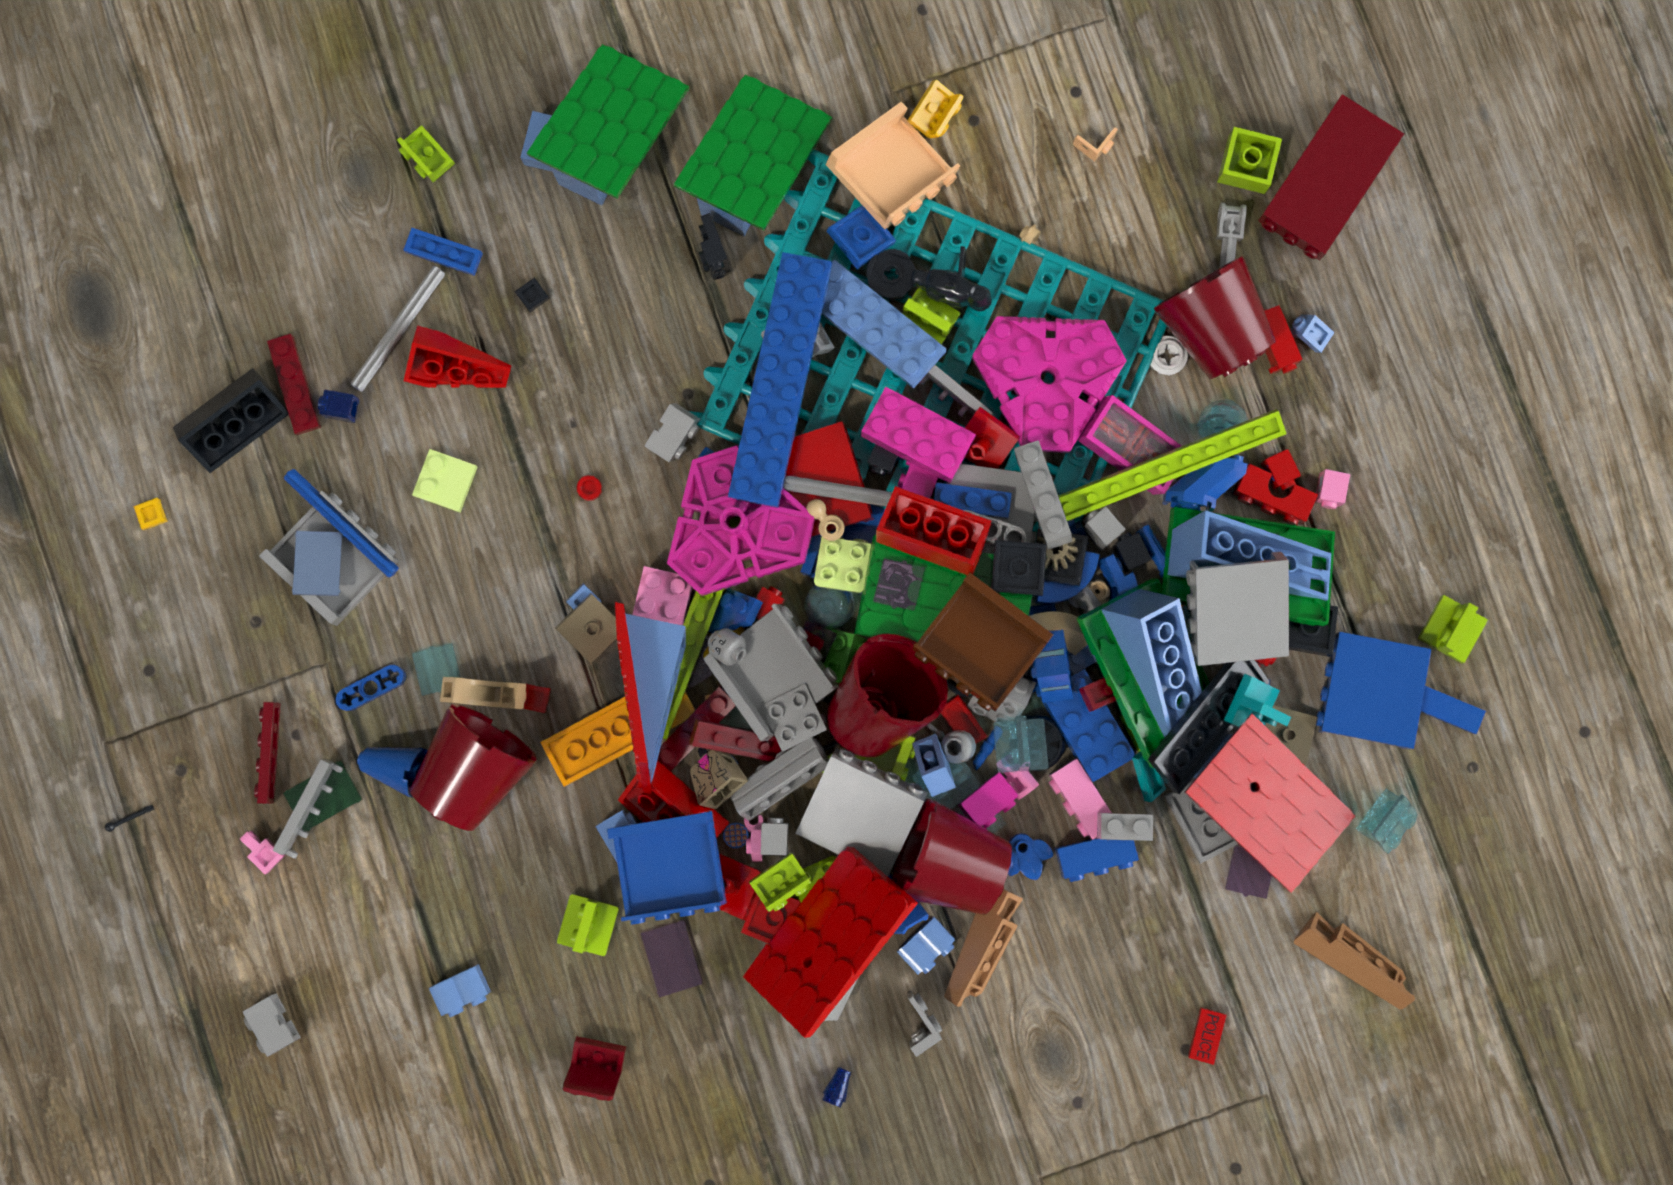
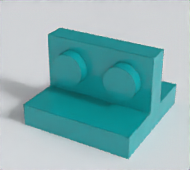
M1244 674L1224 721L1240 727L1246 718L1253 714L1264 725L1268 723L1276 727L1277 723L1288 726L1291 717L1272 708L1280 690L1250 675Z

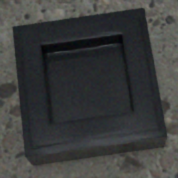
M535 277L514 291L530 313L550 299Z

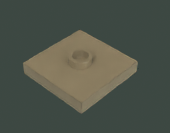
M592 593L555 627L590 663L617 639L616 617Z
M1273 705L1272 708L1290 716L1291 719L1288 726L1277 723L1276 727L1265 723V726L1306 766L1317 716Z

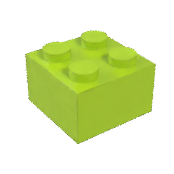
M1233 127L1227 139L1217 182L1265 194L1272 183L1282 138Z

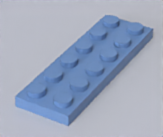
M836 260L832 261V269L821 315L914 389L947 352L946 348Z

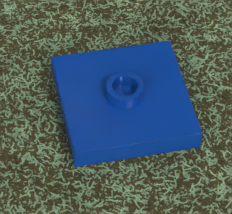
M863 205L828 227L826 231L856 269L865 265L876 254L884 252V250H887L896 242V239L888 229H884Z

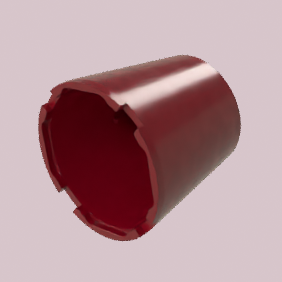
M1243 256L1191 284L1189 289L1180 294L1179 292L1154 307L1157 315L1209 380L1220 375L1226 377L1242 365H1249L1257 360L1259 356L1266 353L1265 349L1276 342Z
M880 634L869 638L854 654L827 710V722L832 735L849 752L862 757L881 756L931 723L943 711L948 698L947 681L935 672L936 667L930 662L924 664L914 656L916 652L912 649L917 642L901 635Z
M451 704L443 716L412 783L410 793L436 819L462 830L474 831L531 769L537 757L532 749L510 730L506 729L503 732L491 724L493 719L464 705Z
M926 798L917 815L918 818L894 863L891 880L918 902L986 915L1003 892L1011 865V843L939 802Z

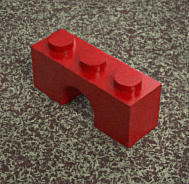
M1248 464L1246 474L1238 480L1233 495L1238 496L1237 500L1247 505L1256 504L1266 514L1275 515L1276 513L1284 517L1283 521L1288 524L1297 526L1298 524L1305 523L1318 494L1295 484L1289 488L1285 498H1277L1270 493L1268 488L1272 473Z

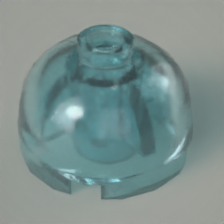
M1225 399L1211 402L1202 410L1197 423V427H1199L1198 433L1202 438L1247 421V414L1242 407L1232 400Z
M814 585L810 588L805 598V611L809 620L819 628L836 629L842 627L851 619L855 611V598L852 592Z

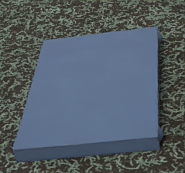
M296 531L293 595L339 596L343 535L340 532Z

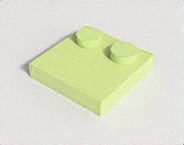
M429 449L412 495L461 513L477 466Z

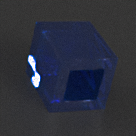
M324 389L323 396H320L318 400L319 414L328 419L355 423L360 399L353 394Z

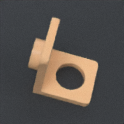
M1114 128L1098 149L1079 135L1075 137L1073 145L1095 162L1101 153L1106 155L1114 145L1112 140L1118 129Z

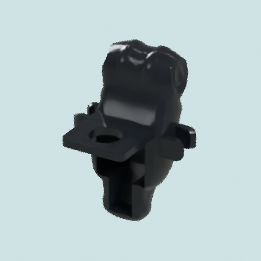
M961 246L958 271L932 269L914 270L912 272V284L915 287H921L926 291L927 297L936 302L944 301L956 308L969 305L976 311L988 309L992 302L991 293L987 287L965 279L967 258L965 246Z

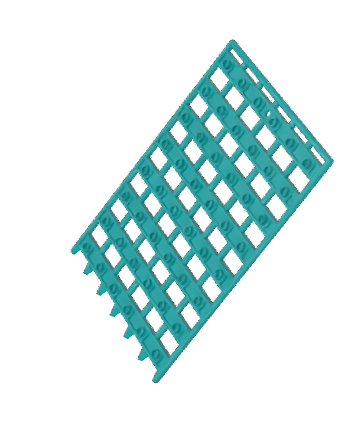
M815 149L808 160L816 167L805 191L789 190L784 197L785 201L795 209L785 235L768 234L764 238L765 245L775 253L765 278H748L744 281L745 290L755 297L744 324L729 322L724 325V333L735 342L724 368L707 367L704 369V378L715 387L703 413L689 411L700 419L697 423L699 428L738 445L740 444L741 435L725 427L740 394L751 395L752 386L745 383L761 350L763 341L761 332L766 328L782 252L826 260L806 251V248L821 216L835 222L846 216L826 207L838 178L826 166L829 155ZM856 198L848 214L862 205ZM928 198L922 201L923 204L914 213L909 211L905 214L906 217L895 227L892 234L896 242L888 249H897L903 251L909 257L914 255L933 264L930 270L958 271L961 246H965L967 250L975 230L998 239L983 274L965 268V278L989 289L992 297L990 307L984 311H976L968 305L963 319L959 317L954 326L958 327V330L943 363L938 361L935 364L959 385L963 382L983 391L980 402L993 412L992 416L998 420L1000 419L1002 414L1000 400L998 398L994 399L985 381L967 374L966 371L981 338L988 331L985 328L1001 293L1023 303L1018 317L1044 318L1045 314L1048 313L1060 319L1080 320L1098 319L1111 288L1132 297L1133 300L1119 332L1110 330L1127 361L1105 395L1124 399L1123 403L1132 408L1153 360L1155 350L1167 328L1161 318L1148 346L1141 342L1155 313L1154 307L1165 300L1033 243L1022 242L1019 237ZM930 211L952 219L937 255L915 245ZM834 243L827 260H836L868 286L867 277L851 270L852 262L839 246ZM1020 250L1043 259L1028 294L1005 284ZM895 269L884 273L890 281L893 278H898V275L895 274ZM1065 269L1088 278L1073 313L1050 304ZM906 295L903 299H896V301L905 304L912 297ZM821 315L820 323L822 324L823 328L825 327L826 323L836 327L833 323H831L828 319ZM846 336L832 368L811 359L809 369L828 378L812 413L800 408L798 418L808 422L803 434L836 423L851 387L873 396L858 432L847 428L850 440L853 441L852 447L862 480L864 481L870 468L868 467V460L875 444L861 437V431L885 387L902 395L907 383L888 368H886L878 388L856 379L867 351L849 336ZM1138 352L1144 356L1129 390H1126L1122 386ZM1046 373L1043 382L1051 384L1054 382V377L1050 373ZM934 383L923 407L946 418L954 399L948 395L941 401L939 396L943 390ZM1011 391L1007 393L1010 400L1017 397ZM954 422L955 424H957V425H959V426H961V427H963V428L966 427V426L961 425V424H959V423H957V422ZM1077 440L1071 451L1065 453L1060 467L1048 462L1046 463L1050 474L1055 476L1053 483L1058 495L1101 479L1108 462L1099 457L1090 480L1083 478L1093 451ZM1018 441L1008 454L1010 457L1004 470L1021 472L1014 448L1020 447ZM899 456L897 459L899 461L886 489L888 492H893L895 486L897 487L902 473L907 475L910 467L906 464L907 461ZM964 458L962 464L976 466L967 458ZM877 505L883 509H886V506ZM1085 514L1074 518L1075 523L1078 521L1082 523ZM1035 522L1032 531L1036 532V538L1038 529H1040L1038 522Z

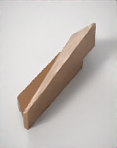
M1003 889L1001 896L986 915L975 914L944 994L945 999L960 1007L964 998L969 995L977 997L984 991L1018 926L1010 921V918L1023 898Z
M1315 912L1295 937V945L1396 1008L1402 1010L1415 1001L1414 995L1410 994L1403 985V982L1406 980L1403 970L1345 924H1340L1335 930L1322 916Z

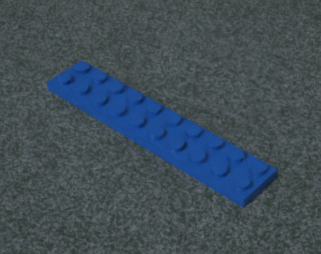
M782 252L728 493V498L779 508L832 269V261Z

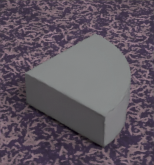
M1088 586L1074 597L1068 599L1069 603L1075 608L1079 607L1088 612L1101 605Z

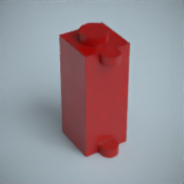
M1280 305L1265 310L1276 339L1274 344L1265 349L1271 368L1268 369L1270 374L1280 371L1286 374L1297 369L1296 365L1303 360Z

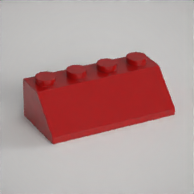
M895 486L876 529V542L965 575L969 573L974 574L992 521Z
M658 760L652 784H650L651 794L644 793L642 789H639L636 774L618 799L623 806L642 822L712 811L716 839L729 824L714 809L700 806L695 792Z

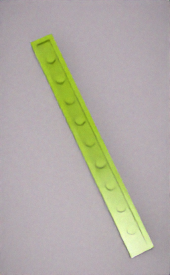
M1275 409L1058 495L1066 520L1069 521L1287 433L1280 413Z
M736 516L730 519L729 527H737L740 524L741 518ZM724 589L701 596L697 591L695 592L683 626L686 628V647L663 735L665 740H667Z

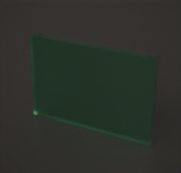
M342 761L336 762L337 765L344 768L342 773L332 770L325 783L333 788L331 793L322 790L313 806L321 810L319 816L310 812L302 826L304 831H310L311 828L363 800ZM311 777L283 793L292 811H294Z

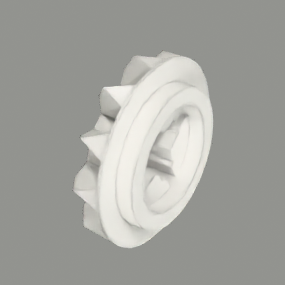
M1163 336L1155 350L1150 366L1158 374L1170 376L1183 369L1187 362L1188 353L1177 338ZM1166 346L1169 354L1177 355L1170 359L1169 364H1167L1164 358L1159 357L1164 354Z

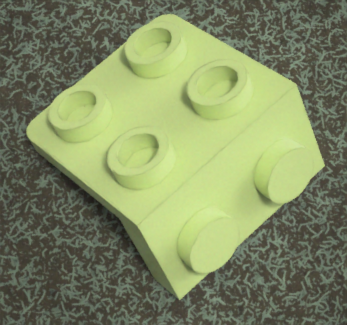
M821 537L814 577L815 585L817 587L861 593L864 588L871 544L862 539L850 541L840 537L835 541H829Z

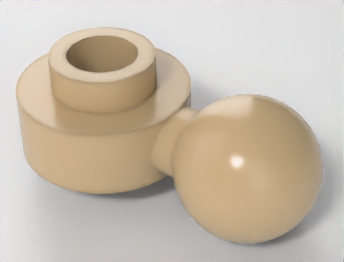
M814 499L807 504L806 509L808 513L814 516L815 520L820 521L819 532L824 539L835 541L843 535L845 531L844 521L837 515H827L826 505L823 501ZM828 524L836 526L834 533H830L827 530Z

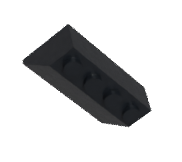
M252 368L176 424L173 430L178 441L211 473L288 416L289 413L270 386Z

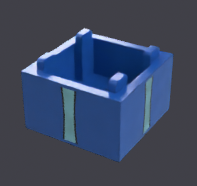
M1063 630L1049 631L1053 636L1034 660V668L1031 669L1032 677L1037 678L1039 684L1036 687V694L1038 697H1042L1043 703L1073 699L1069 655Z

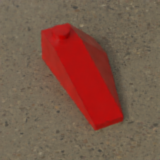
M417 325L403 381L427 388H436L437 385H451V388H459L460 385H474L476 388H506L511 365L443 332Z

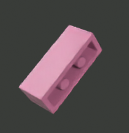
M1073 759L1049 775L1052 779L1049 781V785L1056 795L1060 793L1064 798L1065 802L1062 805L1070 816L1075 815L1079 822L1076 827L1084 838L1088 836L1089 839L1093 840L1097 837V813H1111L1079 761Z

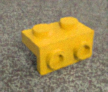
M933 80L907 122L929 139L941 137L949 127L948 122L951 117L959 112L962 106L960 103L964 96L953 94L939 81Z

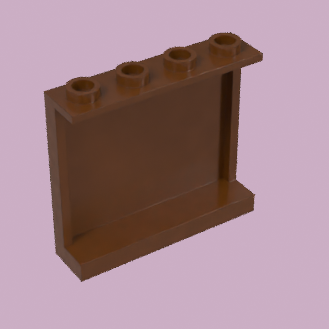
M969 573L923 636L914 644L912 650L916 652L914 656L922 663L927 664L930 662L936 667L935 672L945 680L951 678L957 683L956 688L963 694L968 696L971 693L979 699L977 704L988 712L992 709L996 712L1050 641L1053 634L972 573Z

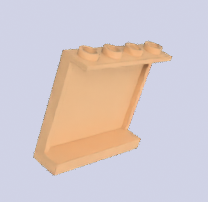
M902 102L832 151L826 163V166L884 229H887L892 224L897 226L904 220L906 213L917 211L922 206V201L926 198L929 200L934 198L939 193V188L943 185L946 187L950 186L957 179L955 174L960 167L957 163L951 168L920 133L907 122L904 115L908 108Z

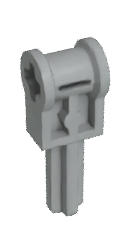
M1222 202L1219 205L1216 239L1222 240L1219 268L1235 260L1237 241L1240 242L1244 235L1246 205L1242 204L1240 207L1228 206Z

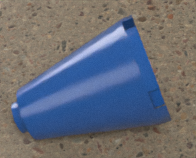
M367 747L364 751L360 752L357 764L363 773L403 795L413 798L410 788L428 750L407 747Z

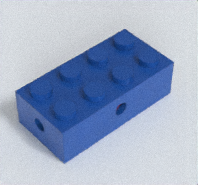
M1083 669L1071 676L1073 699L1043 704L1052 720L1056 722L1062 732L1065 742L1075 759L1079 761L1090 780L1094 782L1132 760L1135 753L1107 705L1091 712L1088 711L1079 688L1093 682L1086 670Z

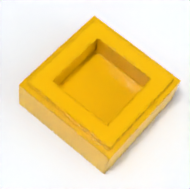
M159 498L133 506L142 530L168 522Z

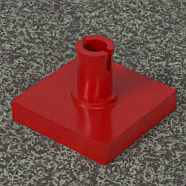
M979 407L965 427V429L976 434L965 458L976 466L998 469L1020 437L1012 429Z
M719 854L727 901L726 904L719 906L721 911L746 920L757 895L749 881L762 873V871Z

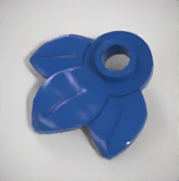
M1024 833L1014 835L1009 841L1012 846V857L1008 875L1013 876L1021 871L1027 878L1038 880L1042 873V861L1053 857L1052 849L1041 839L1032 840ZM1021 843H1025V849L1021 851L1018 850V846Z

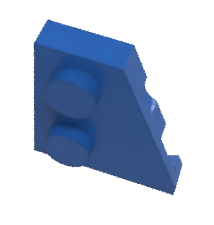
M727 588L725 594L721 597L708 632L713 634L715 631L724 628L733 631L739 627L751 626L763 602Z

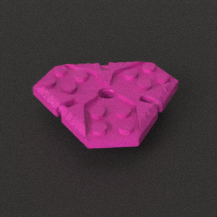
M997 316L972 355L994 399L998 398L1002 404L1000 410L1009 427L1020 437L1018 440L1019 445L1023 446L1039 440L1042 452L1069 453L1096 411L1094 407L1098 402L1101 403L1127 361L1105 320L1056 318L1055 321H1046V318ZM1046 331H1054V338H1046ZM1043 373H1050L1054 377V382L1051 384L1044 383L1041 375ZM1014 390L1017 397L1010 400L1007 393ZM1081 392L1089 396L1086 402L1078 398Z
M737 446L692 460L681 504L684 513L683 517L678 516L667 564L701 596L747 582L748 578L753 576L760 578L805 563L815 522L814 516H811L808 510L784 488L779 508L728 498L739 449ZM694 512L701 513L699 521L692 519ZM736 516L740 517V524L735 528H730L728 525L730 519ZM752 559L753 566L745 568L743 562Z

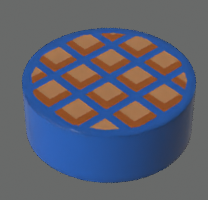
M732 823L725 828L723 838L729 847L740 848L746 844L749 832L743 824Z

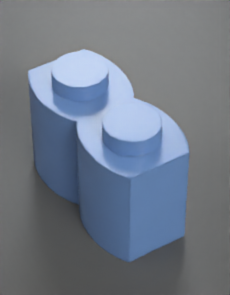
M933 916L897 950V953L917 975L921 972L926 974L936 965L934 962L936 957L940 954L943 957L946 956L955 947L952 944L955 938Z
M479 964L429 988L441 1016L448 1013L449 1017L463 1012L462 1006L468 1003L476 1006L486 1001L485 995L491 992Z

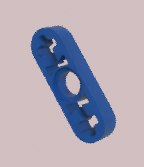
M386 666L340 690L336 695V704L345 711L356 710L402 686L406 680V673L399 666ZM391 670L396 673L399 672V676L396 677V683L391 680L382 683L378 679L380 675L381 679L390 677ZM369 681H374L378 687L377 692L373 695L366 694L364 690L365 684ZM359 691L360 695L364 698L362 701L361 697L352 699L351 706L343 704V700L346 699V693L352 696Z

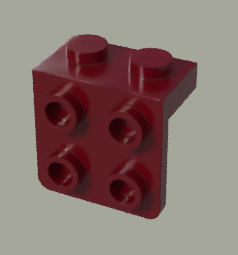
M576 1036L571 1064L563 1083V1091L598 1100H613L623 1070L626 1046Z

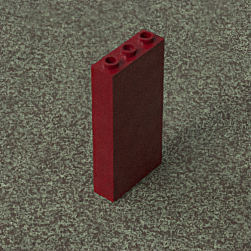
M1342 94L1258 222L1268 232H1275L1282 236L1283 241L1291 246L1296 245L1304 250L1303 253L1307 257L1320 261L1328 252L1404 136V133Z

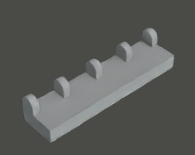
M936 365L919 382L924 385L930 379L943 390L939 396L941 401L948 395L963 406L958 412V415L961 417L967 411L974 415L979 407L991 415L993 414L991 410Z
M328 759L320 760L275 844L274 852L280 855L286 854L296 859L298 853L291 850L292 845L298 835L304 838L308 837L309 833L304 831L302 827L310 812L319 816L321 810L315 808L314 804L322 790L331 793L333 788L325 783L332 770L342 773L343 767Z

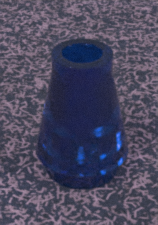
M837 1067L835 1074L822 1092L824 1094L822 1100L841 1108L843 1102L846 1103L852 1072Z

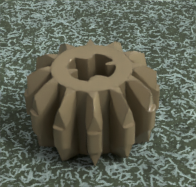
M1037 537L1038 543L1046 544L1044 538ZM1072 537V542L1059 546L1062 551L1058 550L1059 554H1053V551L1051 549L1048 550L1046 546L1045 569L1051 563L1053 564V571H1058V564L1067 569L1068 565L1065 560L1075 561V557L1071 555L1078 552L1077 547L1071 546L1076 542L1074 537Z

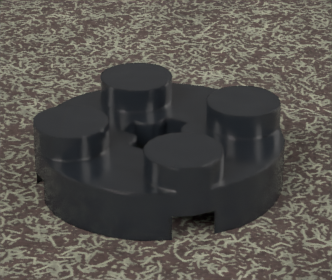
M897 249L884 250V252L876 254L868 264V286L883 299H903L914 287L911 282L912 272L916 270L914 263L903 251ZM895 269V274L898 275V278H893L892 281L888 280L884 273Z

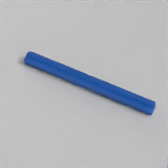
M295 469L286 473L284 480L381 572L389 578L396 574L399 567L333 507Z

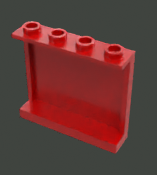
M843 421L794 437L786 476L865 488L849 433ZM787 491L805 508L814 499L823 501L826 505V514L839 516L844 521L845 527L861 521L868 522L874 520L870 504ZM819 520L814 522L811 537L821 535L819 532ZM828 524L827 530L829 532L836 530V526Z

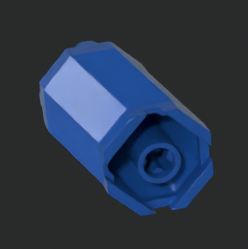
M1233 455L1187 473L1163 494L1162 504L1167 505L1171 502L1170 507L1172 508L1180 507L1199 511L1200 507H1206V511L1212 512L1215 510L1217 498L1246 474L1247 464L1243 462L1244 457Z

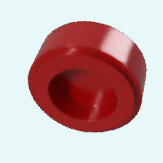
M587 475L582 477L577 483V493L582 499L594 501L600 497L602 484L596 477Z

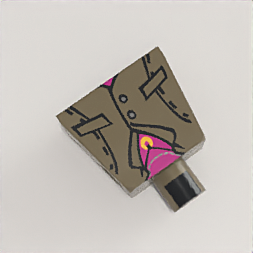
M699 748L700 760L690 770L697 802L700 806L717 809L746 784L748 779L730 753Z

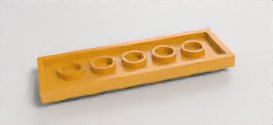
M686 691L671 729L684 723L695 711ZM625 697L540 742L563 787L633 750L629 713Z

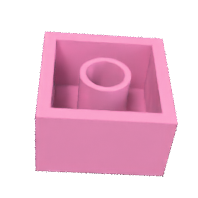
M644 566L632 615L683 626L688 613L693 587L677 573Z

